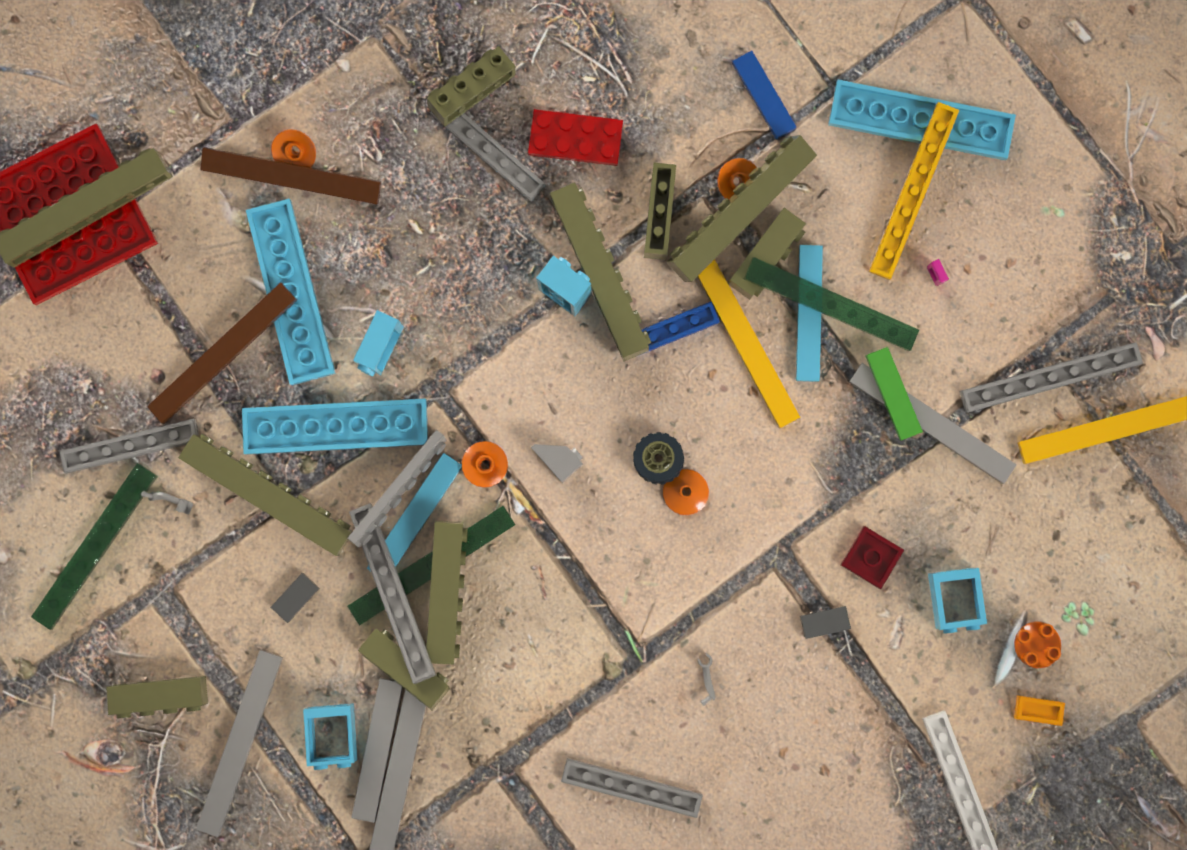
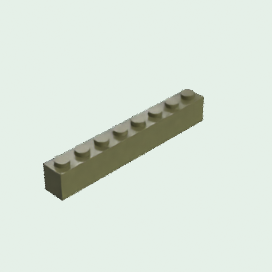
M801 135L787 136L780 143L781 147L776 152H771L764 159V165L761 168H755L749 174L750 179L745 184H739L733 190L734 195L730 199L726 198L717 206L719 210L714 215H708L701 223L703 226L698 231H692L686 237L687 242L682 247H676L670 253L671 258L667 263L684 282H692L817 156Z
M154 148L143 150L135 159L122 162L118 166L119 168L112 172L101 174L98 177L99 179L93 183H86L80 186L79 191L72 195L62 196L56 204L41 208L38 214L31 218L27 217L20 220L18 225L12 229L1 231L0 255L4 262L12 267H16L172 178L173 175L161 154Z
M574 182L551 192L552 203L584 274L590 278L591 290L623 362L648 352V344L651 343L647 331L642 332L639 323H642L637 310L633 311L630 303L633 302L628 289L623 290L620 282H623V278L619 269L614 270L611 262L614 261L610 249L605 250L602 242L605 241L601 229H596L593 221L596 218L592 209H587L584 201L587 199L582 187L578 189Z
M201 434V436L192 435L178 457L180 460L333 555H340L349 541L348 537L353 532L349 529L350 524L341 519L335 521L330 518L331 513L320 506L318 509L310 505L312 501L301 494L298 497L290 493L292 489L284 483L280 482L277 485L272 482V476L262 470L258 473L251 469L253 464L243 458L240 460L232 457L233 452L224 446H221L220 449L212 444L214 440L204 434Z

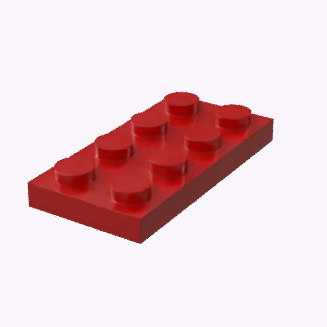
M534 109L528 155L618 166L623 120Z

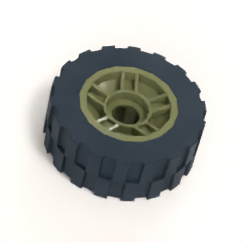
M650 433L648 436L641 438V441L635 446L636 449L633 452L634 466L640 477L645 481L662 485L673 481L675 477L679 476L680 471L683 469L684 453L682 446L677 442L676 438L671 437L667 433ZM656 454H660L663 457L661 462L654 460L657 456Z

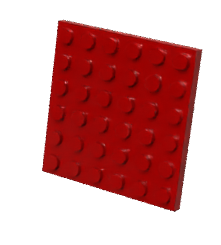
M97 123L0 171V232L5 229L14 228L24 218L35 216L41 208L56 204L62 196L72 195L79 191L80 186L86 183H93L99 179L98 177L101 174L112 172L119 168V164ZM135 198L21 263L15 269L32 303L37 306L159 243Z

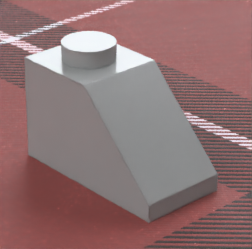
M534 444L531 447L562 483L583 465L580 461L583 457L575 448L570 450L567 446Z

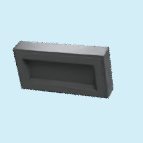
M301 573L270 608L285 622L289 623L320 588L304 573Z
M846 606L800 616L805 639L851 629Z

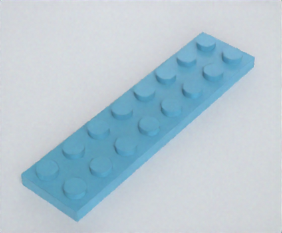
M837 80L828 126L920 144L935 106L940 102L959 110L944 149L1006 161L1009 155L1016 115Z
M289 198L246 210L266 293H270L281 282L297 299L274 322L290 385L336 374L292 201Z
M427 399L242 408L243 454L245 455L424 445L428 440Z

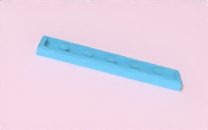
M820 245L799 246L796 381H820L823 246Z
M445 453L442 454L385 540L395 567L462 469L460 463Z

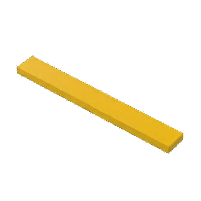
M940 102L936 104L869 269L870 273L891 280L959 113L958 109Z
M714 259L697 277L708 298L712 301L715 311L780 429L801 417Z
M1187 396L1017 442L1023 464L1187 420Z

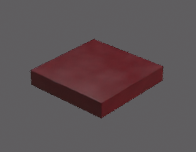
M863 526L840 566L881 590L903 554L904 549L868 527Z

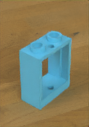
M378 310L376 311L353 360L358 364L357 368L361 372L372 377L375 373L381 376L404 328L398 319Z
M979 568L928 573L936 629L943 630V633H955L957 628L966 627V631L981 629L980 625L987 624ZM971 579L977 618L945 622L940 582Z
M354 703L315 706L303 709L307 766H314V770L327 769L328 765L337 764V768L351 767V763L358 760ZM346 716L349 754L317 757L314 718Z

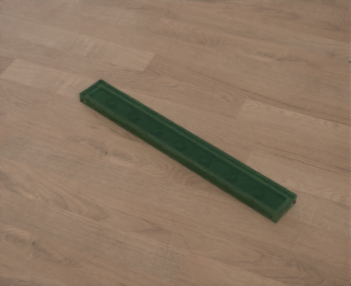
M755 257L752 258L744 280L907 351L912 350L919 329Z
M140 463L135 465L31 618L47 629L53 630L143 499L141 493L143 491L148 492L158 477L156 474Z
M504 506L468 528L467 542H462V551H466V557L516 525ZM433 551L398 573L406 596L431 580ZM377 587L347 606L359 626L385 610Z

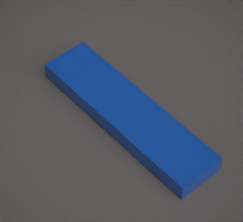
M751 50L733 60L732 65L775 139L777 140L797 128L753 51Z
M711 301L641 330L642 332L646 330L651 343L648 344V352L717 325L720 321Z

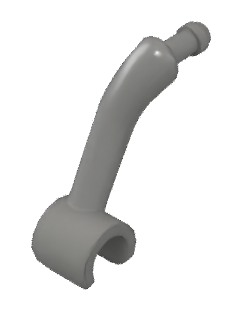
M143 491L141 493L142 497H147L150 501L166 500L177 504L176 511L188 515L193 506L192 502L179 499L165 492L147 493Z
M707 653L705 654L709 657L708 664H702L698 659V663L703 669L704 683L709 694L708 697L701 700L703 706L711 699L715 700L716 698L709 669L712 665V657Z

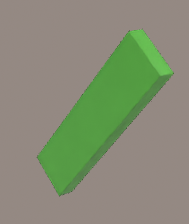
M886 347L866 355L865 357L899 440L901 441L922 433V428L889 348Z

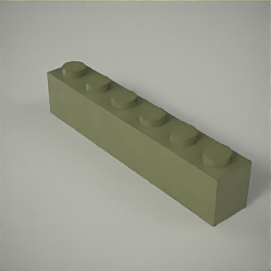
M435 521L426 648L431 662L434 664L454 665L455 658H459L460 644H456V635H461L462 621H457L458 612H462L463 598H459V588L464 589L465 575L460 574L461 565H465L466 551H462V542H467L468 528H463L464 522Z

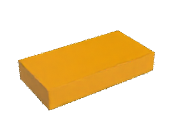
M1017 695L1014 719L1062 726L1065 703Z

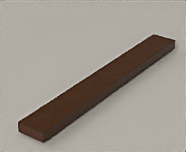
M202 148L201 171L379 204L382 181L218 149Z
M280 282L147 406L148 409L162 424H165L297 301L296 297Z

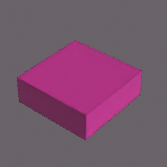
M939 259L927 266L935 286L944 284L949 280Z

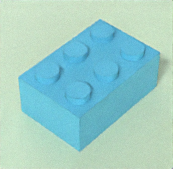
M552 256L536 277L539 291L576 317L591 297L590 278L581 271L576 273L570 268L571 264L563 257L557 259L555 256Z

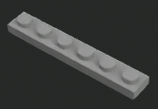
M437 429L348 537L358 548L361 545H365L371 539V532L376 526L380 527L387 519L386 514L389 510L399 505L402 500V494L406 490L412 489L420 472L424 473L431 465L430 460L434 455H439L445 448L447 440Z

